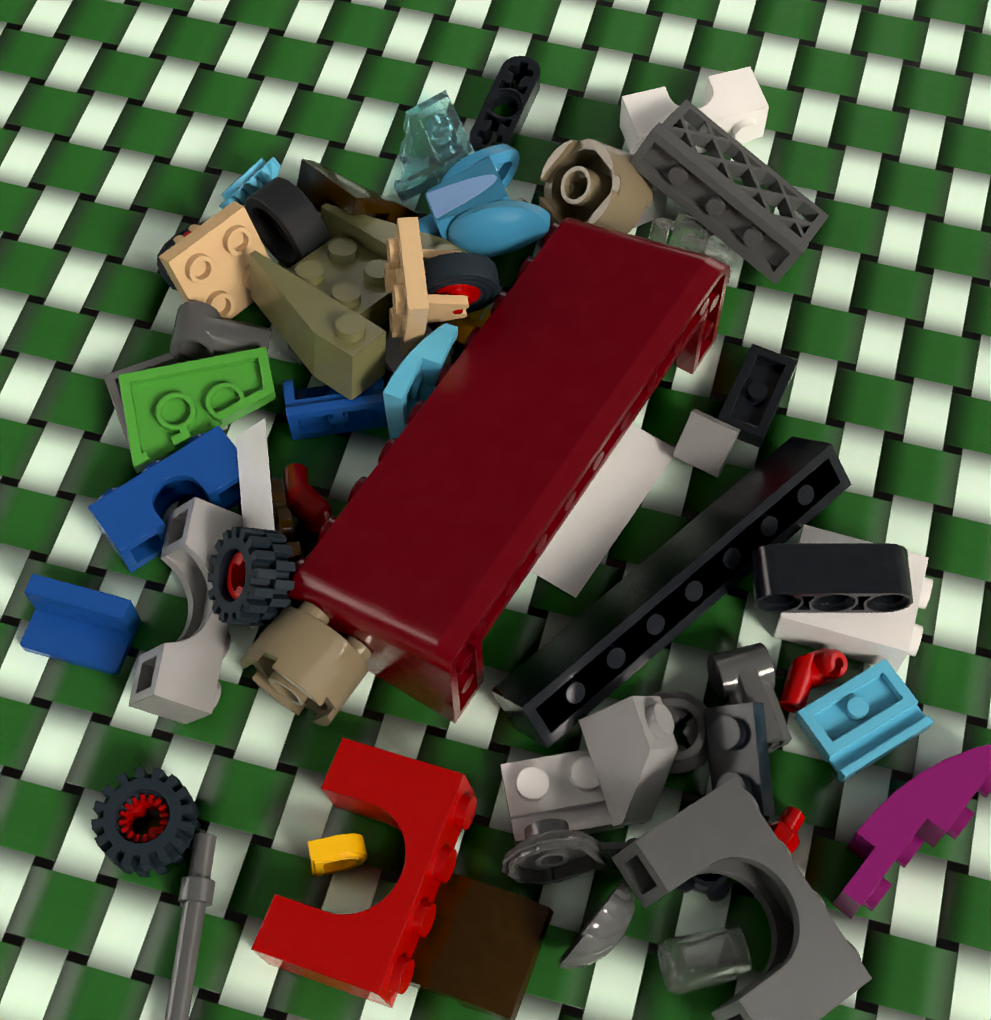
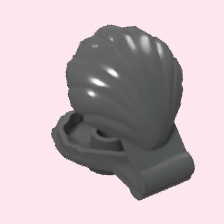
M544 819L536 821L524 829L525 840L505 854L502 861V872L517 883L546 885L558 883L594 869H618L612 857L638 838H631L627 842H599L583 832L570 830L569 824L565 820ZM624 877L558 960L560 963L559 968L577 969L587 967L607 956L620 943L635 909V894Z

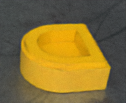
M340 834L307 841L312 875H316V877L353 869L363 864L368 857L364 837L361 834Z

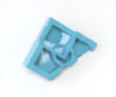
M445 323L430 333L406 356L390 378L383 391L389 439L393 437L397 439L407 426L409 414L415 404L422 399L426 401L436 388L437 378L447 364L444 362L453 343L457 339V326Z

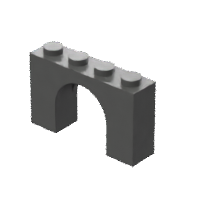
M736 776L647 832L612 857V860L643 908L668 894L691 877L707 873L724 875L738 881L761 904L771 931L769 960L765 969L755 981L711 1013L715 1020H820L872 979L862 964L857 949L845 939L827 912L826 905L821 896L810 887L793 862L790 850L777 838L760 813L755 798L744 789Z

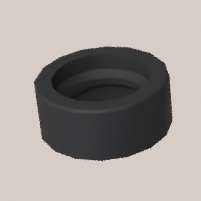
M277 177L246 198L245 209L262 243L286 268H290L330 240L325 223L312 202L289 180Z

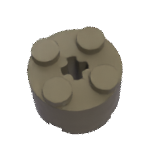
M594 139L570 140L560 145L550 155L543 167L540 180L545 182L544 197L539 196V206L550 214L551 226L555 222L560 224L564 219L570 217L628 234L638 223L644 209L652 202L653 189L647 183V179L637 172L629 162L633 157L632 154Z
M303 601L298 609L289 606L287 608L282 607L279 615L271 620L243 656L241 664L244 669L252 664L255 666L257 671L252 676L253 681L282 706L298 716L304 708H307L317 713L312 720L313 723L328 726L367 674L368 667L366 662L372 654L356 638L348 635L343 638L327 625L330 620L321 609L309 602Z

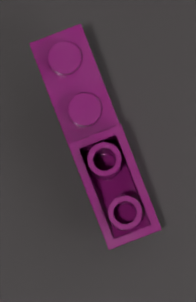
M991 744L972 748L947 758L921 772L895 791L872 813L846 846L847 849L862 859L864 863L832 905L850 919L862 905L872 912L892 886L884 878V875L894 862L905 868L924 841L934 848L945 834L954 840L959 836L975 814L966 805L976 792L985 798L991 792Z

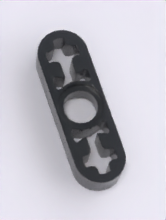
M514 56L503 63L470 131V154L487 148L483 145L489 144L492 138V130L497 132V142H492L490 146L498 144L514 146L540 90V67L534 59L527 56ZM520 76H524L518 85V91L513 89V80L517 81ZM501 105H510L516 108L517 112L511 116L503 117L497 115L494 109Z

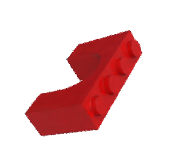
M342 738L321 789L336 808L384 822L402 832L406 849L402 874L395 887L382 901L369 909L352 914L330 913L275 894L251 950L269 965L392 1008L397 994H404L410 985L415 967V962L411 958L419 938H425L432 928L436 915L434 899L441 882H448L454 871L457 859V851L454 848L461 830H467L474 819L477 798L465 774Z

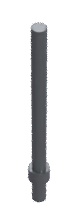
M208 833L194 834L188 876L181 879L178 902L183 904L165 1020H189L206 907L212 906L216 883L210 878L217 836Z

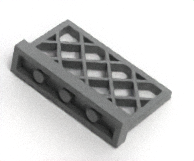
M687 99L662 124L659 122L650 131L629 161L637 172L775 285L809 246V242L829 217L823 210ZM685 121L698 130V132L688 130ZM695 146L705 148L708 156L698 154ZM722 152L726 153L734 161L725 160ZM732 176L740 177L744 186L735 184ZM758 181L769 188L770 191L762 190ZM768 205L777 207L780 215L771 214ZM794 211H797L808 221L797 219Z

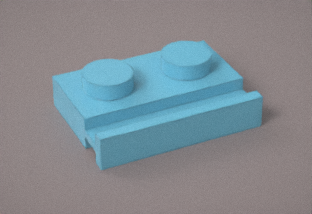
M886 658L802 708L794 718L825 762H829L834 768L840 783H843L927 731L934 722L929 715L926 717L917 706L918 700Z

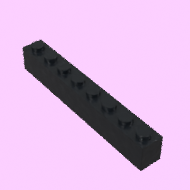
M795 436L789 438L496 685L491 692L515 729L546 748L552 746L575 726L580 719L584 718L751 573V553L753 550L768 544L785 543L803 525H806L852 484L832 444Z

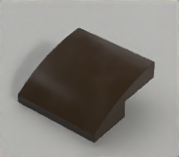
M452 873L448 882H441L433 902L436 905V915L432 928L425 938H419L411 958L415 962V967L409 986L456 1000L463 1007L504 1020H515L554 911L545 905L515 893Z

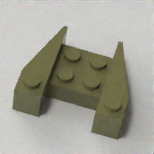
M326 203L321 206V217L328 230L330 240L287 270L255 250L250 253L251 297L311 374L352 401L385 375L386 331L380 327L389 321V308L393 307L392 293H386L384 263H388L387 238H395L397 224L367 215H351L343 208ZM420 231L422 249L454 250L469 253L446 239Z

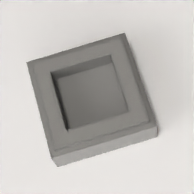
M694 409L690 413L672 456L718 477L725 466L740 429Z

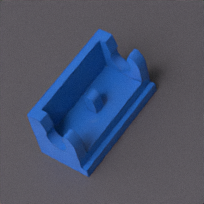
M382 377L352 401L328 385L296 390L293 379L283 380L286 417L293 441L388 426L383 398L384 385Z

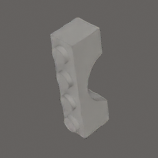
M197 497L192 498L170 512L160 559L176 573L184 587L188 602L187 622L176 642L163 643L139 655L128 706L182 724H188L212 714L221 695V684L218 682L222 660L225 658L230 647L231 636L228 633L229 624L222 623L218 619L220 614H214L212 610L216 600H209L208 591L213 588V582H208V573H213L214 566L209 563L211 555H218L214 546L218 539L224 540L222 534L226 530H232V527H243L241 515Z

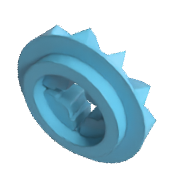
M274 157L267 162L260 158L221 194L225 200L219 207L223 209L233 201L245 206L247 197L278 176L281 165Z

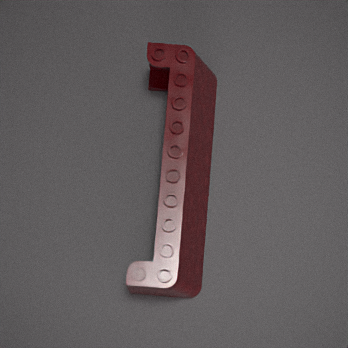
M570 217L564 219L560 224L555 222L549 228L543 241V247L535 258L529 256L522 264L518 272L517 281L510 291H502L498 295L492 306L490 317L482 327L476 326L470 332L465 341L463 353L454 364L449 362L441 370L436 381V388L426 401L422 399L415 404L409 414L407 426L397 439L394 437L389 439L384 445L378 458V465L368 478L363 476L355 483L349 494L348 504L338 517L333 516L326 521L319 533L318 544L307 558L301 557L295 562V572L289 574V580L295 581L294 591L289 590L288 593L291 599V606L298 609L303 601L317 606L328 616L330 621L327 625L343 638L346 635L356 638L370 650L372 655L366 662L369 672L451 722L456 723L484 682L482 640L674 361L676 360V367L693 375L716 341L730 266L711 256Z

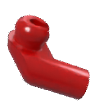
M300 463L290 464L284 469L283 473L287 506L294 516L302 520L305 530L311 533H320L322 527L332 514L329 502L309 484L308 470L304 465Z
M823 648L795 658L790 664L779 699L780 707L785 711L796 714L799 710L806 707L811 689L833 682L846 673L848 661L845 654L837 649Z

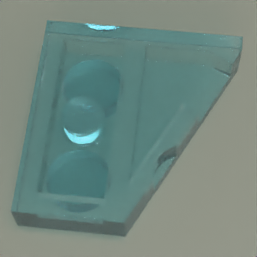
M446 90L406 111L403 127L405 138L401 142L399 159L403 164L401 179L395 180L394 183L397 195L402 202H405L439 184L453 165L475 152Z

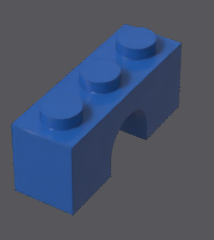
M218 425L207 433L195 435L183 448L167 458L150 463L143 469L141 474L122 486L108 489L96 502L88 506L100 531L130 573L162 553L167 530L163 517L167 509L177 501L197 497L227 510L240 503L237 448Z

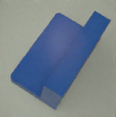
M32 573L24 593L35 610L20 641L22 648L27 652L110 675H118L142 621L131 600Z

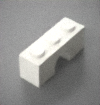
M745 67L708 76L704 105L698 109L739 143H746L755 138L763 137L769 106L751 67ZM665 86L622 96L619 126L629 151L642 138L645 139L659 122L662 124L679 107L670 99ZM685 121L688 130L698 132V130ZM695 146L698 153L706 152L705 148Z

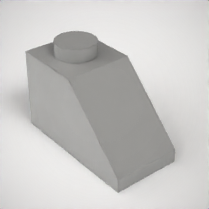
M630 696L579 720L614 827L643 824L652 819L678 750L673 735L674 721L670 711L662 703L660 696Z

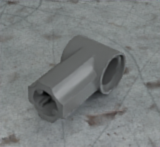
M190 301L180 305L177 310L169 349L171 356L180 363L260 347H266L268 353L272 331L271 328L221 318L217 309L210 304Z
M759 642L709 655L707 658V671L711 687L720 702H726V705L748 702L763 703L768 753L788 745L792 737L773 689L775 687L774 666L764 644Z

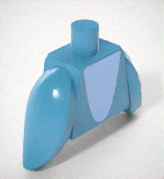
M498 144L476 151L453 165L445 174L440 184L432 187L425 193L432 213L418 219L421 232L446 239L469 253L496 257L519 250L545 236L549 231L551 218L548 211L538 205L509 199L505 189L512 181L518 169L520 155L515 148L508 144Z

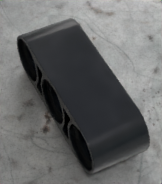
M778 543L760 546L751 553L754 605L760 611L770 613H887L903 610L913 604L908 553L904 546L898 544Z

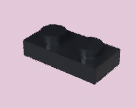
M752 344L717 419L740 429L737 437L738 440L761 448L795 373L798 360Z
M748 702L704 708L712 791L736 776L744 789L755 798L762 816L775 815L764 704Z

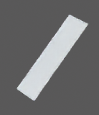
M264 418L236 437L243 527L275 530L266 421ZM251 626V630L259 626Z
M631 424L537 560L531 572L576 598L673 458L672 454L675 447Z

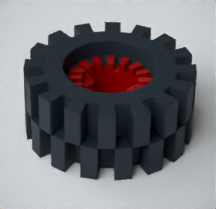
M236 526L222 534L224 540L218 539L214 546L218 555H211L209 563L214 566L213 573H208V582H213V588L208 591L209 600H216L212 610L214 614H220L218 619L222 623L267 626L271 620L279 615L281 607L287 608L291 599L286 594L287 590L294 591L295 581L289 580V574L295 572V562L288 561L293 551L291 546L285 545L287 538L283 534H278L279 531Z
M144 767L135 768V777L129 779L124 772L116 777L120 785L113 789L107 784L101 791L106 799L104 803L96 800L93 807L94 812L98 815V819H91L92 830L97 834V837L94 839L114 865L116 864L123 872L131 875L132 871H135L139 877H150V871L155 870L160 876L169 873L167 869L168 864L174 862L179 867L185 861L182 857V853L185 850L192 853L193 835L200 833L201 825L197 820V816H200L187 788L172 773L168 777L163 769L153 768L152 774H148ZM148 810H155L161 813L159 827H151L148 833L143 834V836L134 833L133 824L135 819H144Z

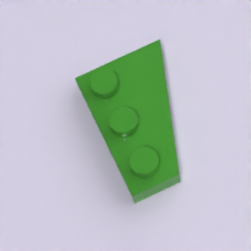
M266 347L118 375L132 462L136 473L143 471L150 463L156 460H163L180 450L195 435L207 433L218 425L223 428L277 399Z

